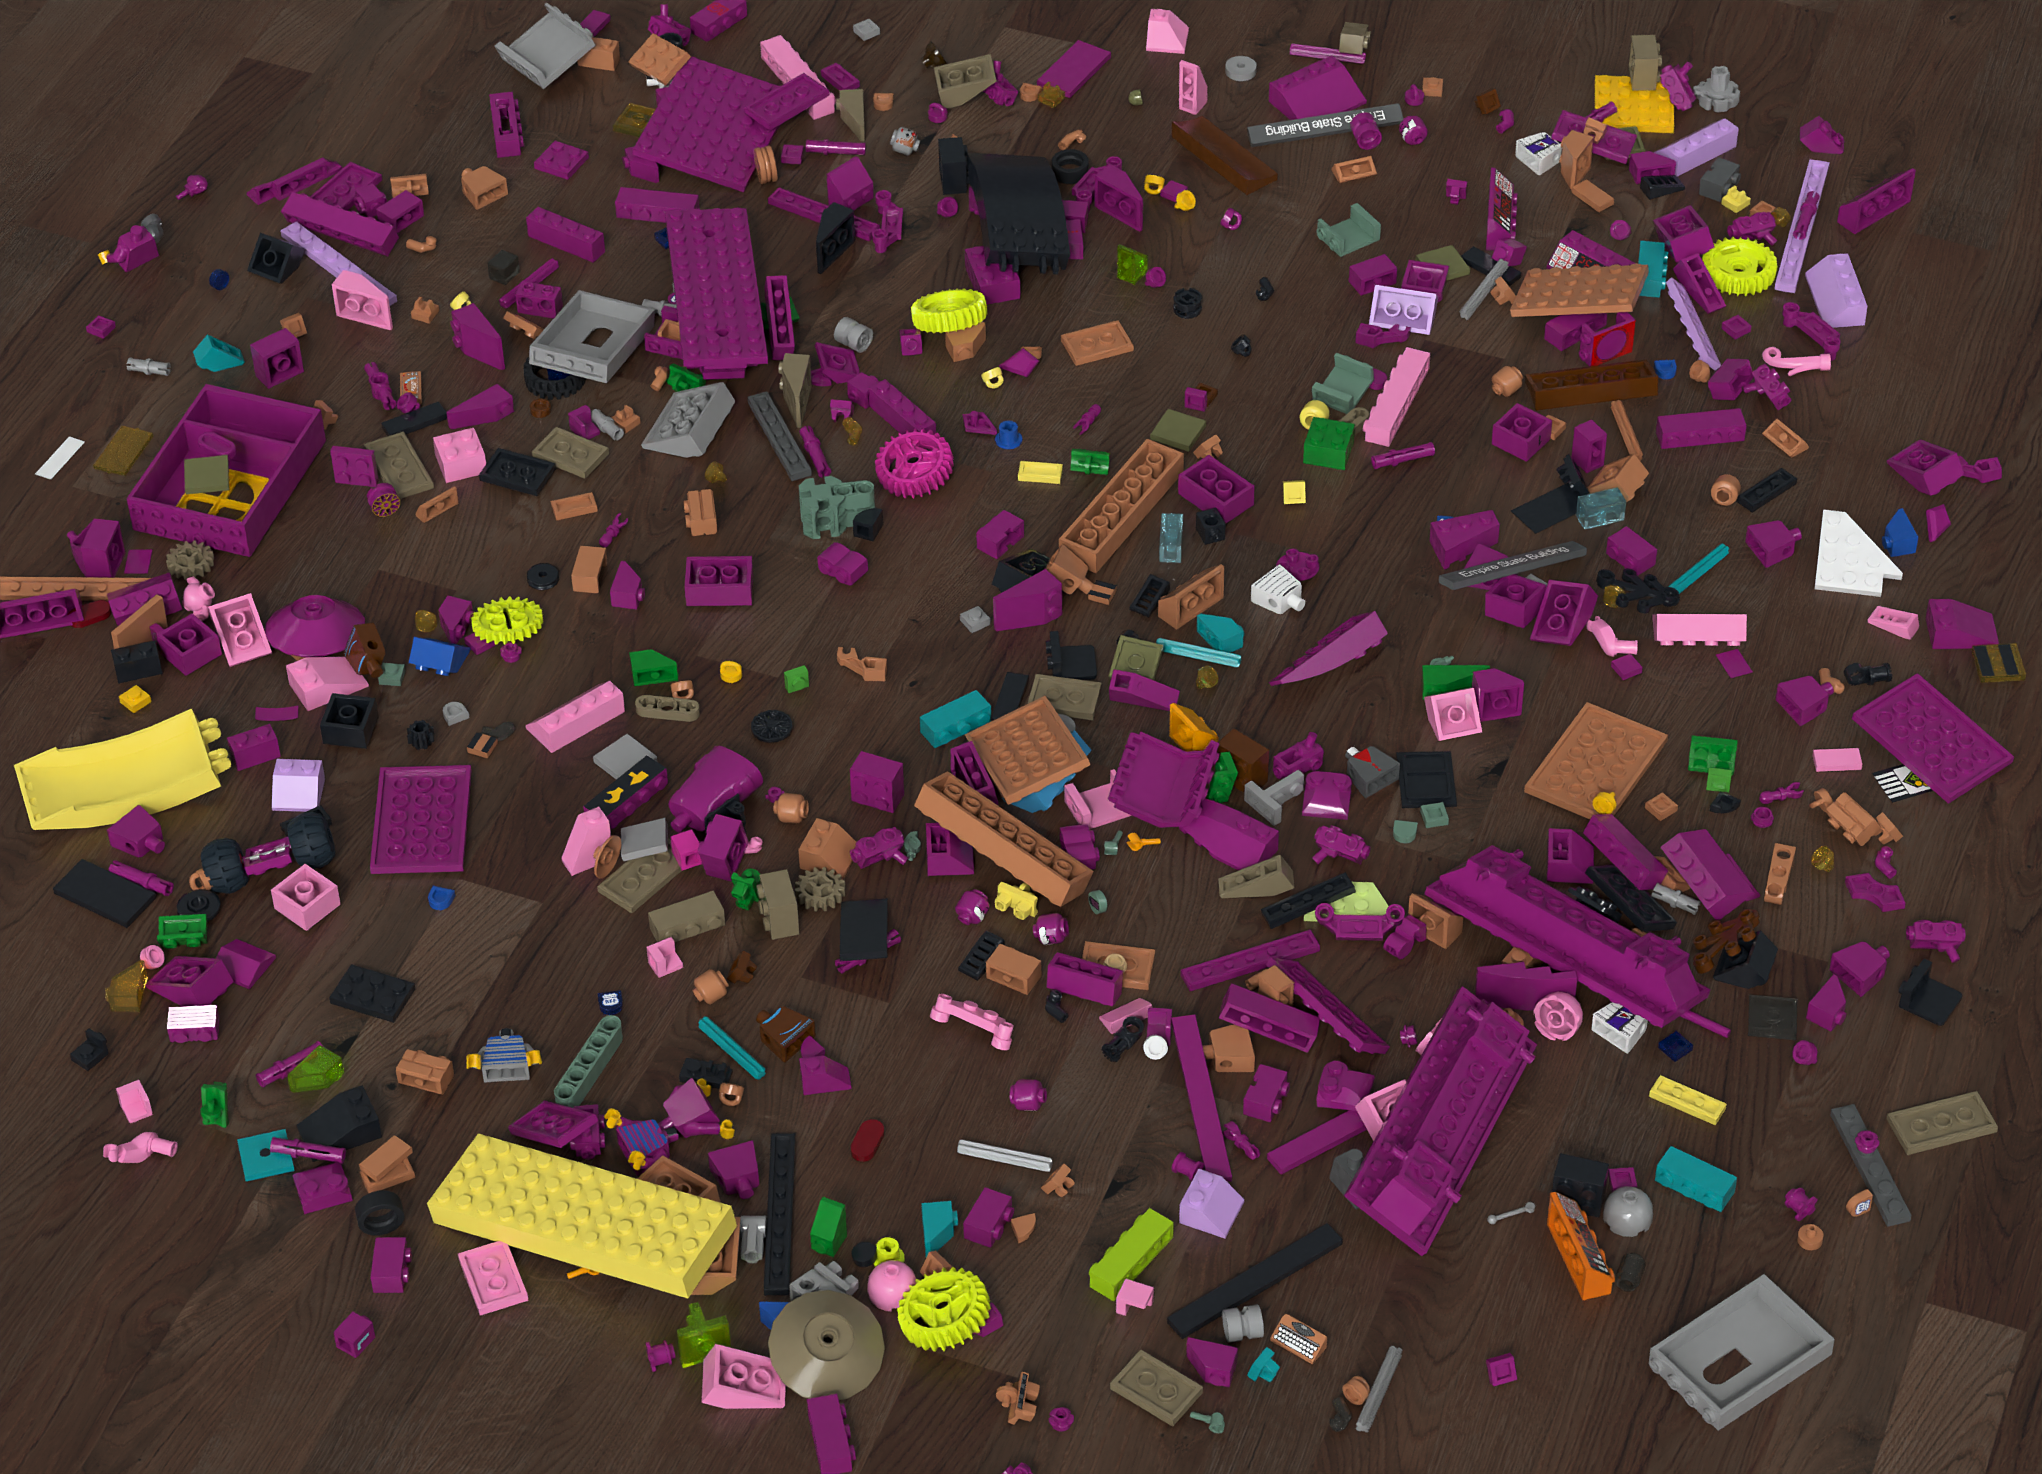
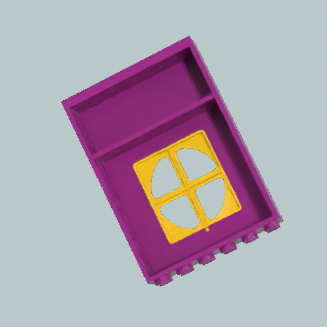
M205 384L127 497L133 530L178 541H187L191 544L196 540L198 545L204 542L205 547L210 546L213 549L251 557L326 442L321 409ZM207 432L216 433L232 441L236 447V455L228 460L229 490L222 491L218 497L204 493L186 494L184 459L212 456L202 451L198 444V438ZM239 482L248 484L253 490L254 499L251 504L227 499ZM190 500L213 504L208 514L186 509L187 502ZM223 507L245 512L237 520L216 516Z

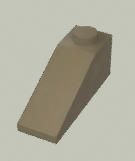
M863 89L840 90V98H836V110H840L841 119L858 139L865 141Z
M1281 855L1218 878L1219 896L1221 898L1275 896L1294 888L1293 870Z

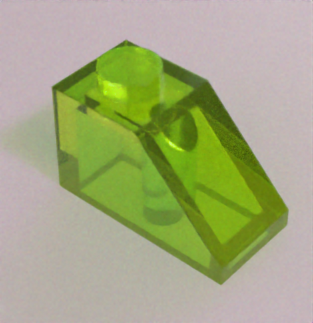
M1119 244L1117 246V278L1135 285L1148 271V256Z
M319 1045L287 1075L290 1091L296 1093L329 1088L344 1074L342 1058Z

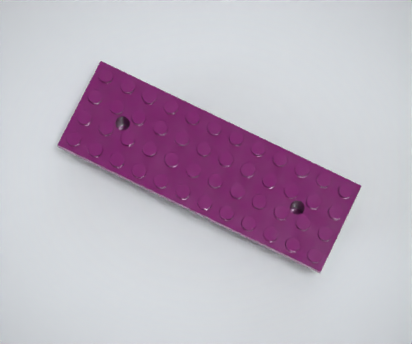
M746 208L675 209L665 211L683 366L687 369L699 368L703 379L744 378V371L747 367L768 364Z
M1492 845L1470 857L1468 861L1442 874L1438 881L1426 887L1424 895L1430 897L1435 903L1446 906L1453 913L1469 919L1474 925L1481 926L1490 931L1492 935L1510 942L1513 947L1520 948L1529 953L1531 957L1542 960L1549 964L1552 969L1561 972L1576 971L1577 981L1588 986L1593 992L1606 996L1611 1002L1629 1009L1632 1014L1645 1018L1654 1026L1664 1027L1709 996L1710 989L1695 981L1687 963L1690 954L1678 947L1681 944V939L1678 936L1666 940L1651 932L1642 937L1529 875L1531 866L1520 860L1524 855L1520 849L1508 853Z
M1463 986L1455 993L1344 1194V1197L1420 1256L1427 1253L1453 1202L1457 1203L1462 1197L1459 1194L1462 1185L1527 1063L1531 1064L1536 1057L1532 1053L1537 1044L1527 1037L1530 1032L1495 1003H1488L1485 999H1478Z

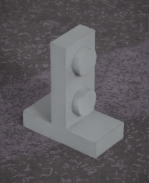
M1297 770L1264 791L1253 781L1245 784L1244 801L1275 826L1281 822V805L1304 791V774Z

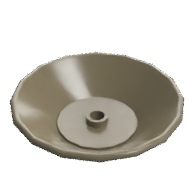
M831 1290L805 1293L786 1304L773 1321L768 1340L771 1365L783 1384L800 1396L809 1399L837 1394L838 1400H844L864 1390L880 1371L885 1351L881 1326L871 1310L851 1295ZM825 1337H830L832 1339V1342L826 1343L823 1339Z

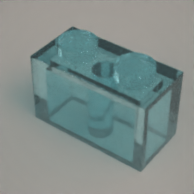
M1618 487L1579 496L1576 517L1584 530L1623 521L1626 500Z
M1162 513L1159 562L1181 563L1183 514Z

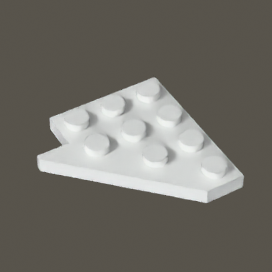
M1823 510L1815 589L1881 597L1883 578L1902 579L1903 573L1846 512Z

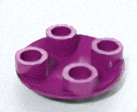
M1288 549L1286 555L1282 556L1276 563V566L1280 564L1298 581L1310 579L1319 571L1318 556L1299 552L1297 549Z

